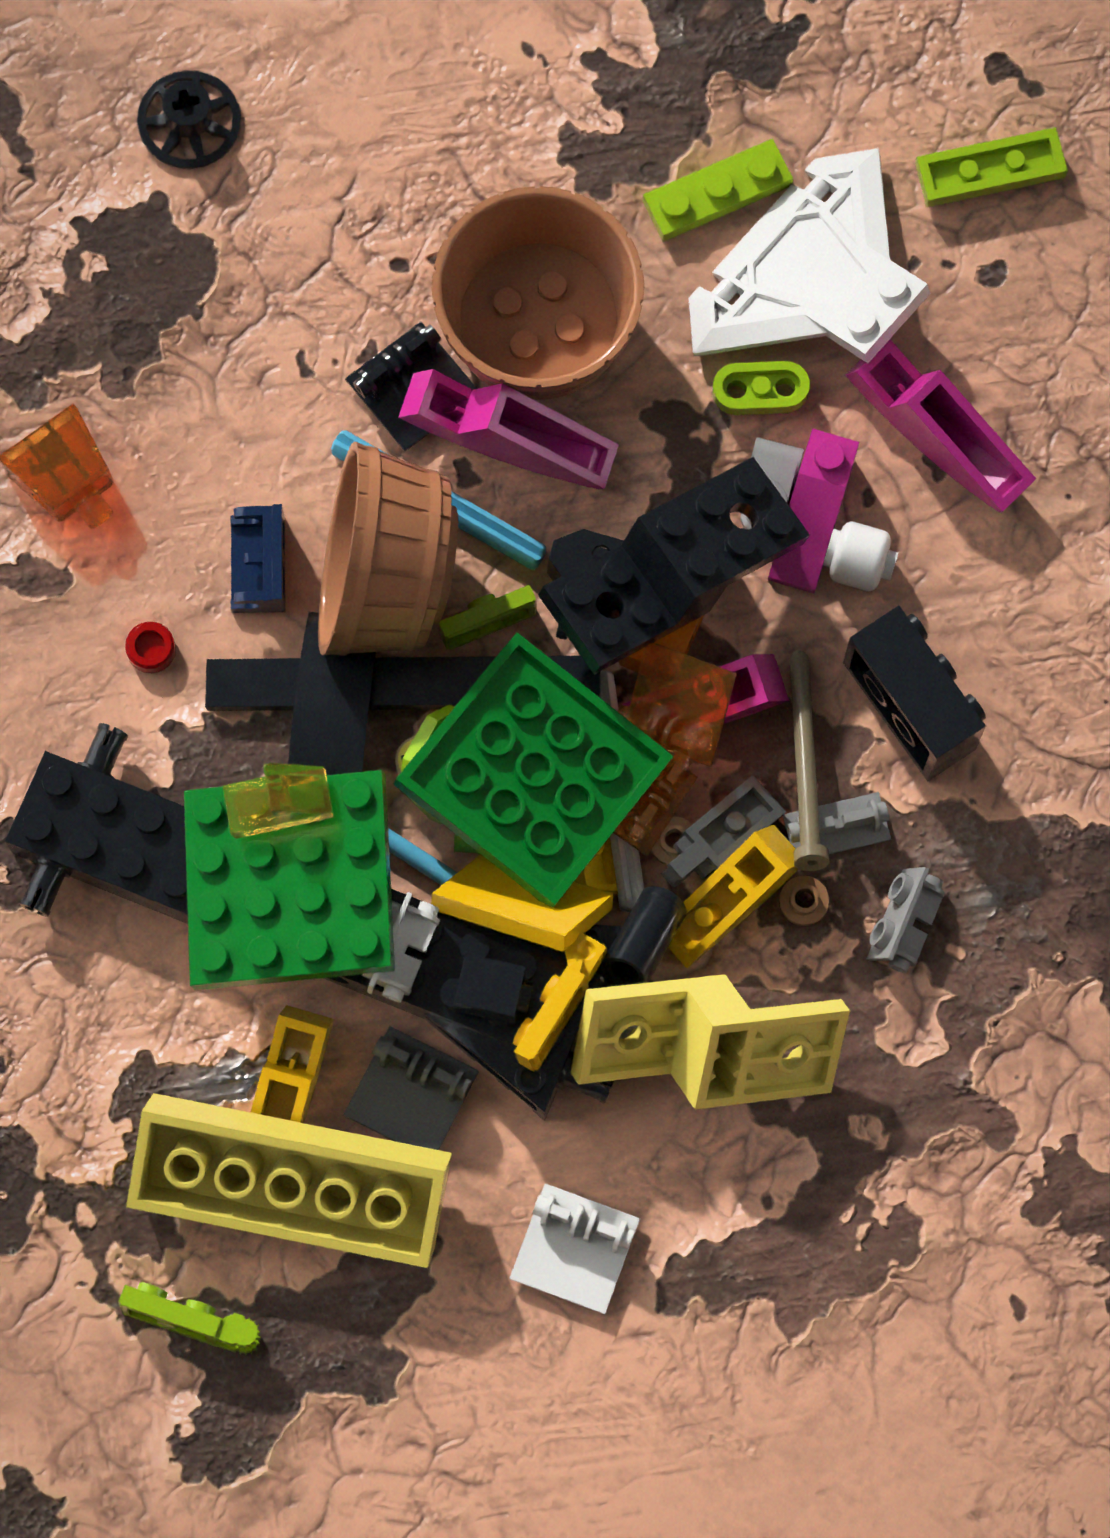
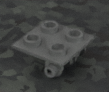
M389 1026L385 1036H381L376 1043L372 1053L374 1057L343 1116L395 1142L439 1150L479 1070Z

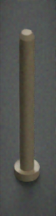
M798 650L794 651L789 658L801 846L797 847L793 852L794 865L803 871H817L829 865V850L826 846L821 845L809 657L804 651Z

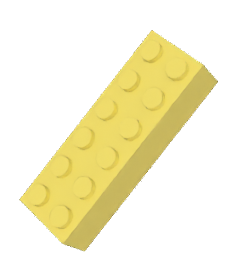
M153 1093L141 1113L126 1207L428 1268L435 1249L452 1153Z

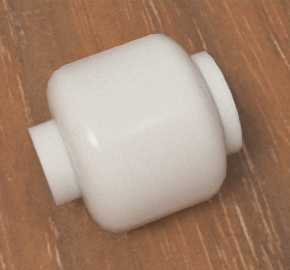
M850 521L843 526L842 530H833L823 566L830 568V577L834 582L871 592L877 588L881 578L891 580L899 552L889 550L891 537L888 532Z

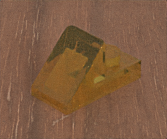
M267 763L263 764L264 777L223 786L230 834L235 839L333 817L326 770L322 766Z

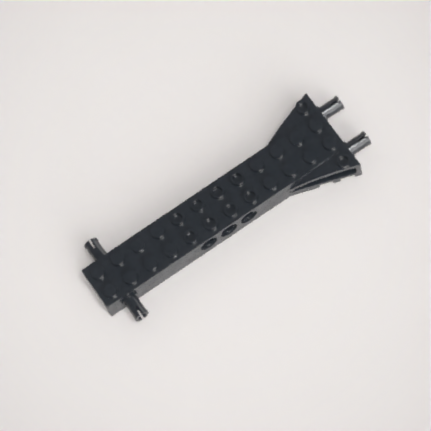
M99 723L98 730L84 762L75 763L45 751L5 839L7 846L13 854L30 860L37 865L19 905L31 912L37 910L38 915L48 917L64 877H72L188 924L184 806L115 779L110 774L128 735L116 727L111 731L109 730L110 725ZM391 889L392 902L403 904L406 894ZM411 897L409 905L418 908L421 900ZM438 912L436 917L440 919V922L436 926L426 953L407 946L405 954L422 962L412 984L410 995H404L401 1003L382 996L385 987L378 984L375 985L372 994L367 993L371 979L362 976L363 974L323 978L425 1019L473 1061H477L490 1072L506 1089H510L544 1121L557 1090H562L563 1086L605 1103L610 1093L609 1090L615 1081L578 1085L571 1074L574 1057L573 1051L576 1046L585 995L538 1071L535 1070L533 1072L519 1064L514 1053L517 1046L513 1044V1040L519 1027L528 1017L534 1020L544 1004L540 1001V996L547 982L553 975L561 977L568 964L565 951L561 952ZM594 925L584 934L606 946L608 951L621 926ZM465 954L526 967L525 981L534 983L528 1012L518 1011L515 1025L455 1012L454 1001ZM599 965L588 983L589 989L613 987L601 974Z

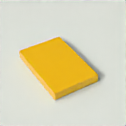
M480 854L432 893L431 904L438 907V912L563 952L577 940L580 932H587L612 910L613 894L573 882L557 904L551 907L539 901Z

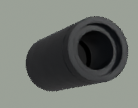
M657 886L647 887L641 892L600 965L601 974L610 985L623 986L649 983L687 913L685 904L675 893Z

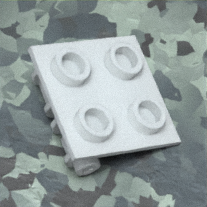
M545 1183L541 1195L538 1196L531 1222L509 1279L605 1314L640 1218Z

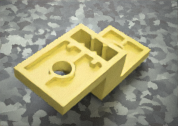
M725 974L586 989L571 1074L578 1085L671 1074L695 1110L831 1093L850 1010L842 999L750 1009ZM631 1026H638L628 1034L627 1038L619 1039L624 1030ZM800 1045L799 1047L792 1050L788 1057L782 1058L784 1053L788 1049H790L793 1046Z

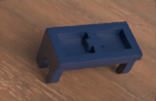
M282 504L234 508V515H231L232 613L285 612V516Z

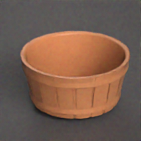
M535 186L516 188L504 191L502 195L498 193L471 208L472 211L470 213H465L455 223L447 234V240L444 239L438 251L434 264L435 272L432 275V299L436 306L434 310L448 344L469 369L489 386L503 383L534 400L554 399L570 395L585 388L598 379L623 351L636 328L641 313V303L644 299L643 270H640L642 264L638 251L631 237H627L628 232L610 212H605L603 207L593 200L578 193L574 195L571 194V191L556 187L539 186V188H535Z
M355 441L351 444L338 482L324 558L318 616V644L321 655L346 656L349 653L411 652L415 649H423L428 641L433 624L440 622L445 611L455 565L458 539V511L456 506H452L451 484L448 477L440 475L436 470L425 469L383 453L377 447L366 446Z

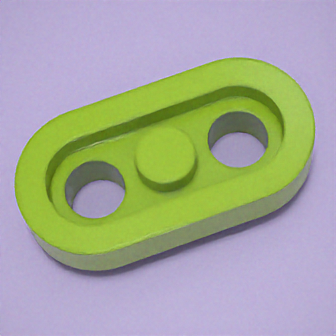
M791 361L732 363L721 368L715 375L712 395L716 405L722 411L731 415L791 413L800 409L805 404L809 394L810 380L807 372L800 365ZM781 384H787L792 387L794 392L789 396H781L777 393L776 388ZM733 386H739L745 391V395L741 398H733L728 394V389Z

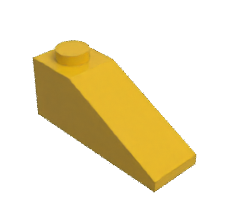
M774 824L755 831L683 902L687 913L668 948L686 968L691 967L771 897L798 870L794 865L793 852L796 848Z

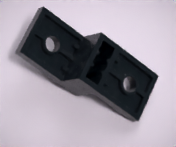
M752 457L638 517L620 546L544 585L538 596L595 675L707 614L729 584L803 545L810 534L755 458ZM739 512L747 516L752 528L744 529L737 527L731 521L730 513ZM602 600L614 604L619 611V617L612 619L603 616L598 611L596 602Z

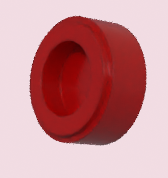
M143 622L138 624L129 632L126 638L125 649L131 664L139 671L157 673L166 669L174 660L176 654L174 638L169 629L160 623Z

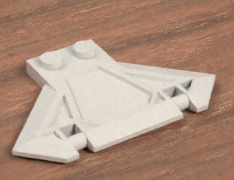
M879 148L814 159L805 169V173L813 181L804 190L791 185L712 272L713 276L721 281L712 292L700 286L689 297L694 357L827 336L852 354L869 363L930 295L928 284L891 261ZM828 191L833 193L826 202L821 200ZM736 293L739 294L740 298L733 305H730L728 302Z

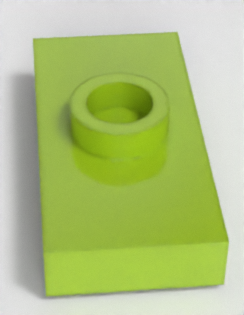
M527 585L498 598H495L494 594H488L473 600L467 605L468 610L439 622L440 636L446 650H452L535 616L537 613V602L531 586Z

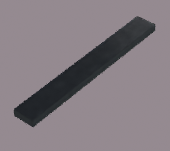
M496 656L375 658L369 710L441 709L447 705L455 707ZM548 656L601 698V671L594 675L581 656ZM300 658L207 659L205 695L207 711L294 710Z

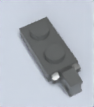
M752 775L683 832L680 839L673 845L680 855L667 865L668 867L661 875L673 888L687 879L694 871L702 880L721 866L755 831L773 825L786 811Z

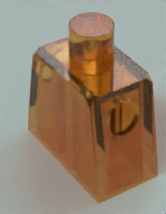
M74 403L0 455V463L7 476L57 522L64 521L77 511L88 527L93 529L103 524L112 515L113 510L101 496L104 491L113 485L112 476Z

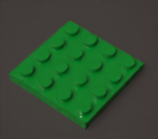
M516 632L397 776L393 785L535 898L554 907L670 762L673 755Z
M382 770L184 790L190 986L195 991L395 971L386 775Z

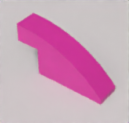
M891 339L869 363L861 359L845 374L861 394L917 449L965 489L999 513L1003 512L1036 480L1034 475L941 370L921 375Z
M434 369L413 373L398 417L429 433L493 459L555 479L599 490L605 489L619 444L503 383L472 390Z

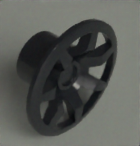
M185 70L162 77L146 91L139 105L137 125L143 144L159 161L177 168L194 169L216 162L224 157L232 148L240 131L241 113L234 93L219 78L201 71ZM200 82L215 87L223 96L210 100L208 92L200 85ZM159 94L162 98L164 113L147 117L150 103ZM227 105L230 106L233 116L230 130L212 119V114L219 112ZM168 126L170 129L169 135L161 149L151 140L147 127L164 128ZM206 131L212 136L226 139L217 150L204 156L201 140L202 133ZM182 137L189 139L196 158L180 159L169 154L179 145Z

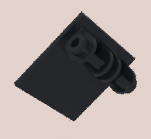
M421 321L345 378L346 382L405 452L429 434V432L398 418L413 373L434 369L472 390L477 389L440 345L441 337L431 325L425 327Z

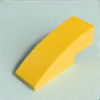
M289 1005L283 1008L278 1015L269 1054L261 1070L250 1113L300 1123L305 1122L333 1026V1018Z

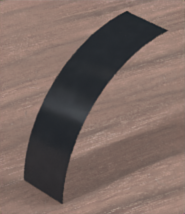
M319 612L308 613L293 710L287 780L362 772L366 729L376 652L349 653L346 656L321 655L318 644Z

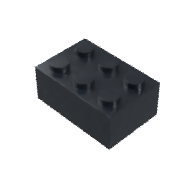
M898 605L849 638L843 664L925 779L930 781L976 750L986 727L983 722L986 719V715L973 695L968 694L964 696L954 682L957 679L956 672L948 659L943 654L935 656L925 640L928 639V634L919 619L914 614L907 616Z

